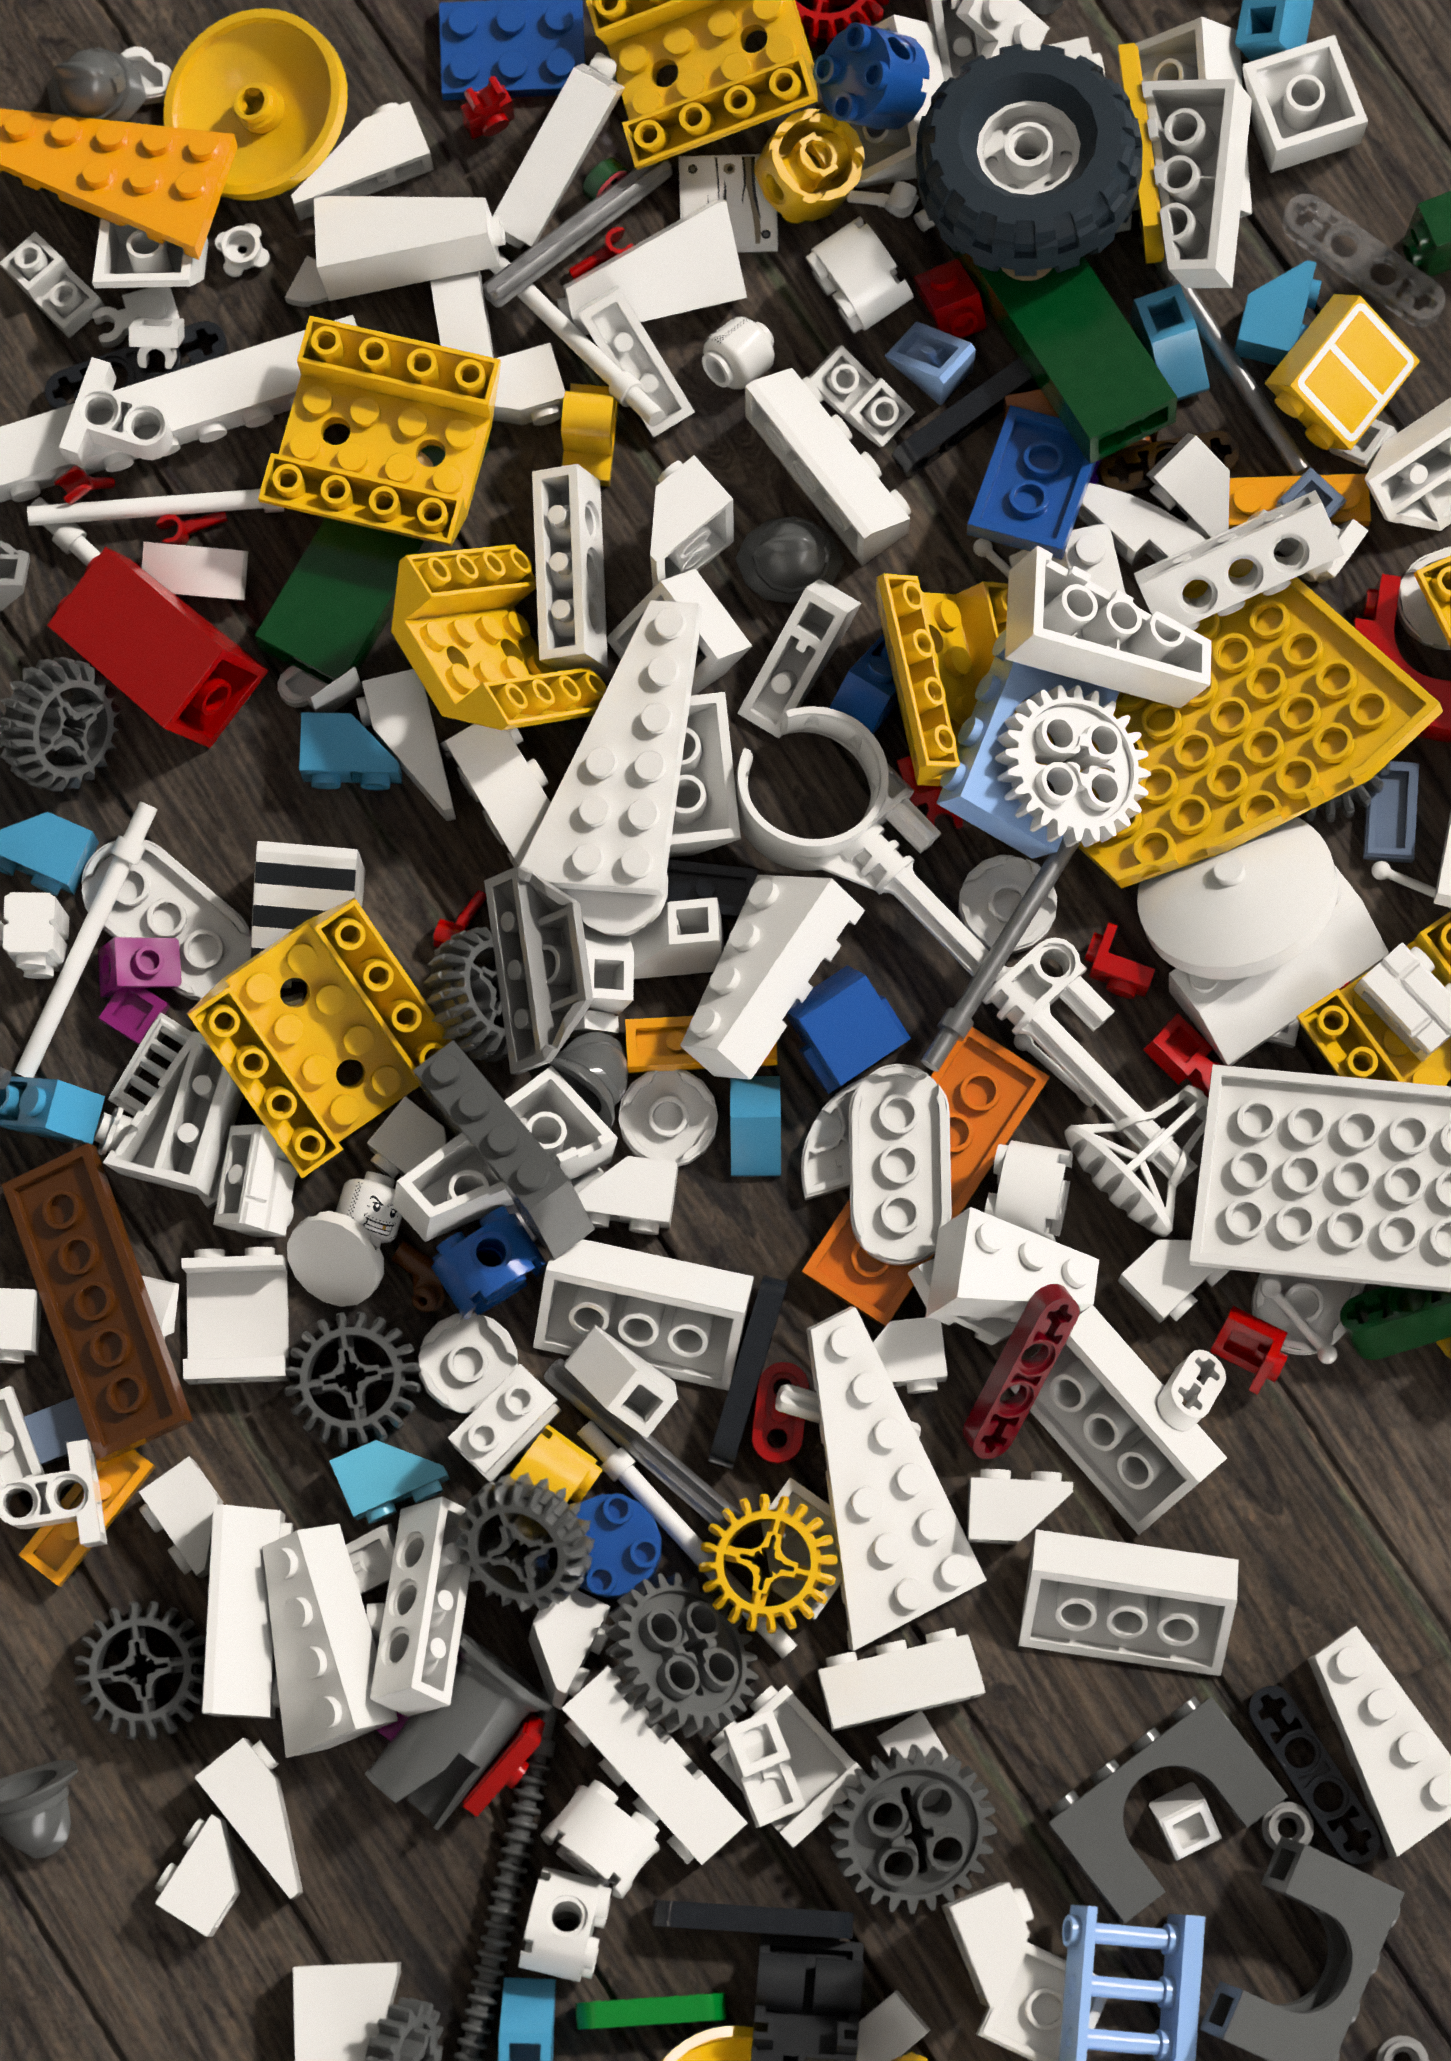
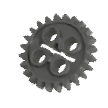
M662 1573L657 1574L649 1581L644 1579L635 1585V1590L631 1589L618 1599L620 1606L610 1612L609 1615L615 1624L605 1630V1634L616 1641V1643L606 1649V1654L619 1659L620 1664L611 1670V1674L625 1677L627 1682L620 1689L621 1694L634 1692L637 1698L633 1709L638 1711L644 1706L649 1708L650 1724L653 1725L664 1718L666 1731L669 1734L681 1727L685 1738L691 1737L698 1731L703 1737H706L715 1730H722L747 1710L744 1703L755 1695L748 1686L758 1680V1675L748 1669L747 1666L758 1660L757 1655L744 1649V1645L752 1640V1636L739 1634L736 1629L742 1623L743 1618L740 1617L739 1621L735 1624L728 1621L726 1613L730 1602L723 1609L716 1610L712 1605L715 1591L708 1593L704 1591L701 1593L699 1592L697 1578L693 1577L683 1584L679 1573L673 1574L668 1579H665Z
M916 1744L911 1745L908 1758H903L901 1753L895 1747H892L890 1749V1762L885 1765L878 1757L873 1755L871 1757L873 1772L868 1775L859 1768L854 1770L860 1782L857 1788L849 1785L841 1786L842 1791L849 1798L848 1804L839 1803L832 1806L835 1813L843 1819L842 1822L829 1825L830 1832L835 1837L842 1839L830 1846L831 1851L836 1857L844 1858L837 1867L844 1877L853 1875L849 1884L857 1893L866 1889L865 1897L873 1905L883 1897L884 1905L889 1911L894 1912L902 1900L908 1912L914 1914L917 1909L918 1900H923L928 1908L934 1911L936 1909L937 1895L942 1893L948 1901L953 1902L955 1901L952 1887L957 1883L965 1889L970 1890L972 1888L969 1879L966 1877L969 1870L984 1873V1867L976 1859L978 1854H993L994 1849L983 1840L984 1836L997 1833V1828L990 1821L984 1819L996 1812L995 1807L989 1801L982 1800L989 1791L982 1782L973 1783L977 1774L969 1766L960 1770L961 1761L954 1754H950L943 1761V1754L934 1746L928 1751L925 1759L922 1750ZM903 1787H908L909 1810L919 1822V1824L914 1826V1833L925 1861V1869L922 1871H918L917 1848L907 1836V1834L912 1832V1825L907 1809L902 1802L901 1789ZM942 1789L940 1800L930 1807L922 1806L924 1796L929 1791ZM893 1803L892 1812L886 1819L882 1821L873 1820L874 1812L880 1805ZM945 1837H952L951 1847L945 1853L933 1855V1849L939 1840ZM897 1851L904 1852L902 1862L892 1869H884L885 1860L890 1854Z

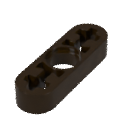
M1224 431L1194 434L1209 449L1211 445H1217L1219 452H1228V455L1224 457L1223 464L1230 470L1231 474L1239 458V446L1236 440ZM1183 437L1122 448L1104 457L1098 473L1099 484L1133 496L1151 493L1149 490L1155 483L1150 478L1144 481L1143 471L1129 474L1125 484H1120L1118 477H1109V474L1113 473L1114 465L1117 463H1122L1124 470L1127 471L1139 469L1141 464L1140 458L1143 457L1147 458V474L1155 466V459L1162 453H1168Z

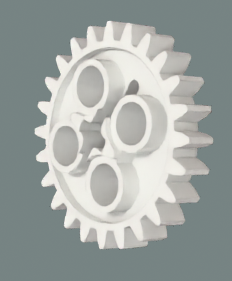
M1058 685L1048 692L1041 690L1030 697V699L1019 704L1016 707L1017 713L1007 718L1004 722L1009 730L998 736L997 739L1008 749L995 756L996 761L1008 766V770L997 777L998 781L1010 782L1013 787L1004 796L1005 800L1018 799L1021 803L1015 816L1020 818L1029 813L1033 817L1030 831L1035 832L1046 826L1047 841L1052 842L1063 835L1066 847H1071L1080 841L1084 847H1089L1099 840L1103 843L1116 836V832L1118 833L1131 825L1129 819L1142 811L1137 801L1148 796L1149 793L1138 782L1151 776L1150 771L1138 767V761L1148 756L1147 751L1135 750L1133 745L1142 736L1141 733L1133 732L1128 734L1124 729L1129 723L1130 716L1125 715L1116 719L1113 716L1116 702L1111 701L1101 707L1099 706V692L1095 690L1083 698V692L1079 685H1076L1067 692L1062 685ZM1047 732L1054 739L1055 746L1048 739ZM1092 740L1096 742L1099 752L1094 748ZM1047 780L1053 785L1055 794L1049 789ZM1092 787L1097 791L1099 800L1094 796Z

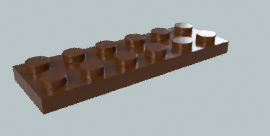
M87 1143L1 1184L96 1459L107 1462L193 1422L96 1146Z

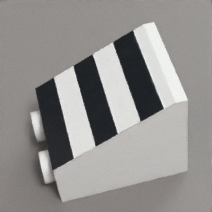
M257 841L250 959L306 920L352 898H355L362 907L366 870L358 849ZM291 978L285 981L281 988H291L292 981H305L300 978Z

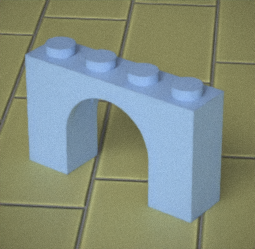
M1005 630L994 643L992 654L995 657L990 670L976 688L975 698L977 703L973 713L962 725L958 734L960 745L957 754L960 766L942 774L940 785L943 788L936 804L1033 859L1057 852L1063 835L1049 842L1047 841L1046 826L1035 832L1030 831L1033 817L1028 813L1023 817L1017 818L1015 814L1021 806L1018 799L1005 800L1004 796L1013 787L1010 782L998 781L997 777L1006 772L1008 766L995 760L996 755L1008 749L997 741L998 736L1009 730L1004 723L1005 720L1014 714L1016 707L1024 700L1030 699V697L1041 690L1048 692L1058 685H1062L1066 692L1076 685L1081 686L1083 698L1095 690L1098 691L1100 698L1099 706L1101 707L1111 701L1116 702L1119 691L1006 660Z

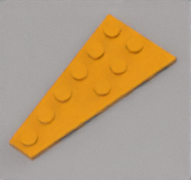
M0 108V172L5 171L21 178L23 185L38 191L42 187L58 195L60 201L120 227L128 224L145 231L148 239L162 245L165 241L182 247L184 254L197 260L200 259L238 147L234 134Z

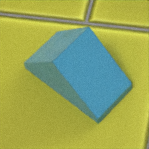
M753 1076L751 1080L730 1078L731 1177L781 1176L780 1076Z

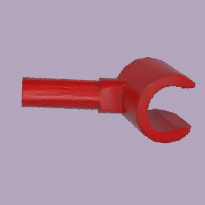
M615 227L609 230L601 249L568 269L572 278H578L596 266L631 248L633 243L623 249H617L612 246V243L618 242L624 236L625 229Z
M75 465L57 478L54 484L61 486L67 492L63 499L66 503L72 505L93 489H112L115 486V481L112 477L88 476L83 469Z
M225 511L214 512L182 521L175 515L167 514L158 519L156 526L160 529H168L178 525L176 535L166 538L162 542L165 544L186 545L190 534L228 520Z
M478 890L462 913L459 914L456 923L440 919L433 934V945L439 948L442 943L451 939L452 935L467 931V927L471 923L470 921L486 901V894Z

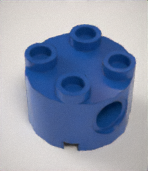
M855 22L837 34L826 49L825 54L820 55L816 59L813 67V76L819 83L825 107L836 120L875 129L896 130L911 122L922 108L927 92H922L921 89L923 79L929 80L930 66L925 50L915 38L895 31Z
M505 1206L499 1207L479 1221L482 1227L468 1237H465L462 1232H458L444 1240L436 1247L439 1253L432 1258L434 1264L431 1268L465 1320L470 1319L473 1311L478 1316L526 1287L528 1284L525 1281V1274L532 1270L537 1278L546 1270L547 1262L516 1214H509ZM488 1258L492 1260L496 1264V1266L487 1267L483 1265L478 1259Z
M601 1494L583 1501L580 1511L576 1516L578 1519L591 1520L590 1529L585 1535L595 1539L593 1544L594 1548L589 1553L593 1558L591 1567L584 1575V1581L579 1588L599 1598L619 1599L631 1589L635 1590V1585L642 1580L647 1579L649 1581L655 1576L662 1554V1539L654 1517L642 1504L623 1494Z

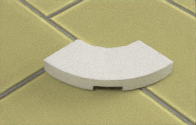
M865 1078L848 1085L830 1099L822 1108L808 1133L801 1162V1179L805 1200L850 1187L849 1106L853 1093Z

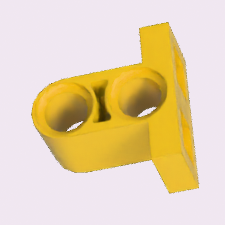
M571 383L570 391H565L562 408V466L578 464L599 479L600 486L610 487L619 402L609 393V387Z

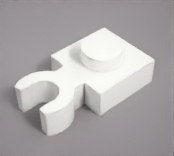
M149 287L122 295L125 309L116 310L112 307H101L92 312L96 324H102L107 321L115 324L114 329L110 333L99 336L103 348H112L119 345L125 339V336L129 335V326L135 317L180 319L171 287Z

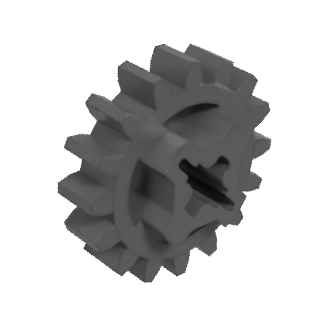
M404 1997L399 1999L398 2006L390 2004L388 2006V2018H379L377 2022L379 2033L376 2038H370L365 2061H441L443 2046L437 2045V2039L443 2032V2026L436 2025L440 2012L433 2010V2004Z

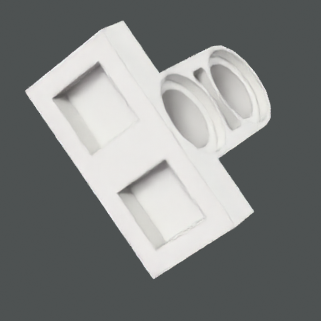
M92 357L62 436L59 449L65 462L83 468L93 443L141 459L156 460L166 455L172 447V431L166 415L159 407L113 392L112 390L117 378L111 363ZM108 409L114 412L111 420L106 424L94 425L90 423L91 417L98 410ZM156 424L160 426L158 434L152 439L143 440L136 437L137 432L144 425Z
M89 1440L67 1442L70 1471L14 1479L0 1487V1518L4 1522L19 1529H32L77 1521L81 1545L87 1548L108 1545L96 1457ZM80 1483L84 1490L82 1503L77 1508L65 1510L60 1503L62 1489L68 1484ZM29 1491L33 1498V1507L30 1513L21 1518H14L9 1509L12 1497L18 1492Z

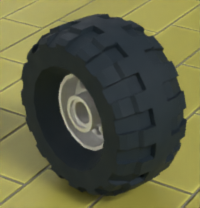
M1021 44L999 48V55L986 59L981 54L960 67V75L957 78L950 77L946 82L943 81L932 95L931 106L926 116L921 117L916 140L915 165L920 197L928 219L933 221L938 228L941 239L955 252L959 251L961 254L967 253L972 256L974 264L993 272H997L1000 267L1015 270V276H1037V270L1055 268L1056 272H1061L1078 266L1080 258L1088 253L1092 256L1095 253L1099 254L1114 240L1115 232L1123 222H1128L1136 205L1142 178L1143 145L1138 118L1134 116L1129 97L1118 82L1114 83L1112 79L1104 77L1102 67L1081 55L1076 59L1066 56L1065 49L1061 47L1041 44L1040 50H1022Z

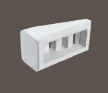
M160 1012L108 1100L116 1106L124 1108L123 1110L132 1116H135L139 1110L142 1112L146 1105L128 1095V1090L131 1086H134L152 1098L157 1088L138 1077V1075L144 1069L158 1079H161L166 1070L149 1060L155 1052L172 1063L178 1053L162 1044V1039L167 1035L179 1044L184 1045L192 1032Z

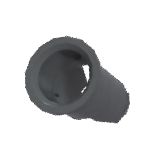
M462 1632L450 1706L410 1716L365 1773L368 1779L395 1803L409 1794L407 1800L429 1819L437 1831L530 1713L539 1712L540 1709L548 1713L552 1708L551 1702L517 1671L482 1644Z

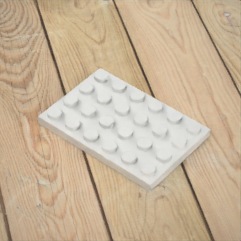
M1213 1064L1189 1258L1190 1265L1451 1292V1087Z

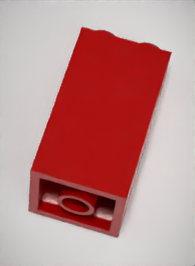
M107 547L103 549L100 555L89 562L85 575L73 591L60 601L55 615L47 624L48 627L164 729L208 748L212 747L269 671L130 558Z

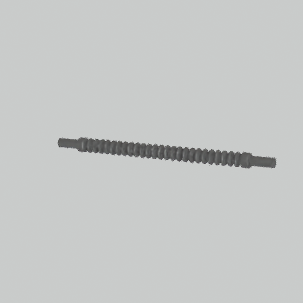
M543 1685L541 1693L550 1701L545 1685ZM552 1706L548 1713L540 1709L536 1714L539 1719L545 1722L541 1743L526 1760L529 1766L520 1779V1789H514L513 1791L514 1795L518 1796V1801L510 1805L515 1814L513 1818L507 1819V1823L511 1825V1831L503 1835L508 1840L507 1847L500 1848V1852L505 1854L503 1862L497 1863V1867L501 1869V1875L495 1876L493 1879L494 1882L498 1883L497 1891L490 1892V1896L495 1898L494 1905L487 1907V1911L492 1913L491 1919L485 1920L483 1923L484 1926L488 1927V1933L480 1937L481 1941L485 1942V1947L477 1951V1955L481 1956L482 1959L480 1964L474 1965V1970L478 1971L477 1979H471L470 1984L475 1986V1991L467 1995V1999L472 2001L470 2008L464 2009V2014L468 2016L467 2023L460 2025V2028L465 2030V2035L463 2038L457 2039V2043L462 2045L461 2051L454 2053L453 2057L458 2061H485L480 2057L481 2050L488 2048V2044L484 2043L483 2039L485 2035L491 2034V2029L487 2028L488 2020H494L495 2018L494 2014L490 2013V2008L498 2004V2000L493 1998V1994L495 1991L501 1990V1985L497 1984L498 1976H503L505 1972L500 1969L501 1961L508 1960V1956L503 1954V1950L505 1947L511 1946V1941L507 1940L508 1932H513L515 1928L510 1925L511 1917L518 1916V1912L513 1910L514 1903L521 1902V1897L516 1895L517 1889L523 1888L525 1885L520 1881L521 1874L528 1872V1869L523 1866L524 1859L531 1858V1854L526 1851L528 1844L534 1843V1839L530 1837L531 1830H536L538 1826L533 1823L534 1815L541 1814V1810L536 1808L537 1801L544 1800V1796L539 1793L541 1786L547 1785V1781L543 1779V1774L551 1770L550 1766L546 1765L547 1758H553L556 1748V1742L552 1740L558 1708Z

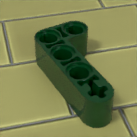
M1384 1286L1350 1298L1340 1310V1321L1359 1356L1368 1360L1385 1358L1451 1337V1292Z

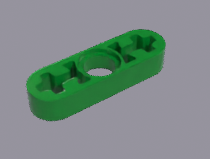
M725 1993L575 2003L577 2029L727 2019Z

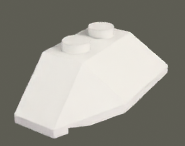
M1451 397L1381 445L1364 480L1385 520L1438 531L1451 524Z

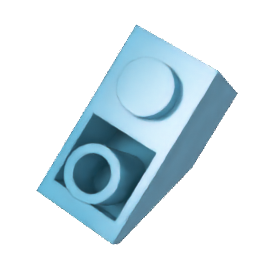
M378 1440L330 1460L353 1517L357 1521L366 1517L369 1524L396 1513L394 1504L413 1496L415 1503H419L443 1492L441 1483L450 1480L443 1465Z

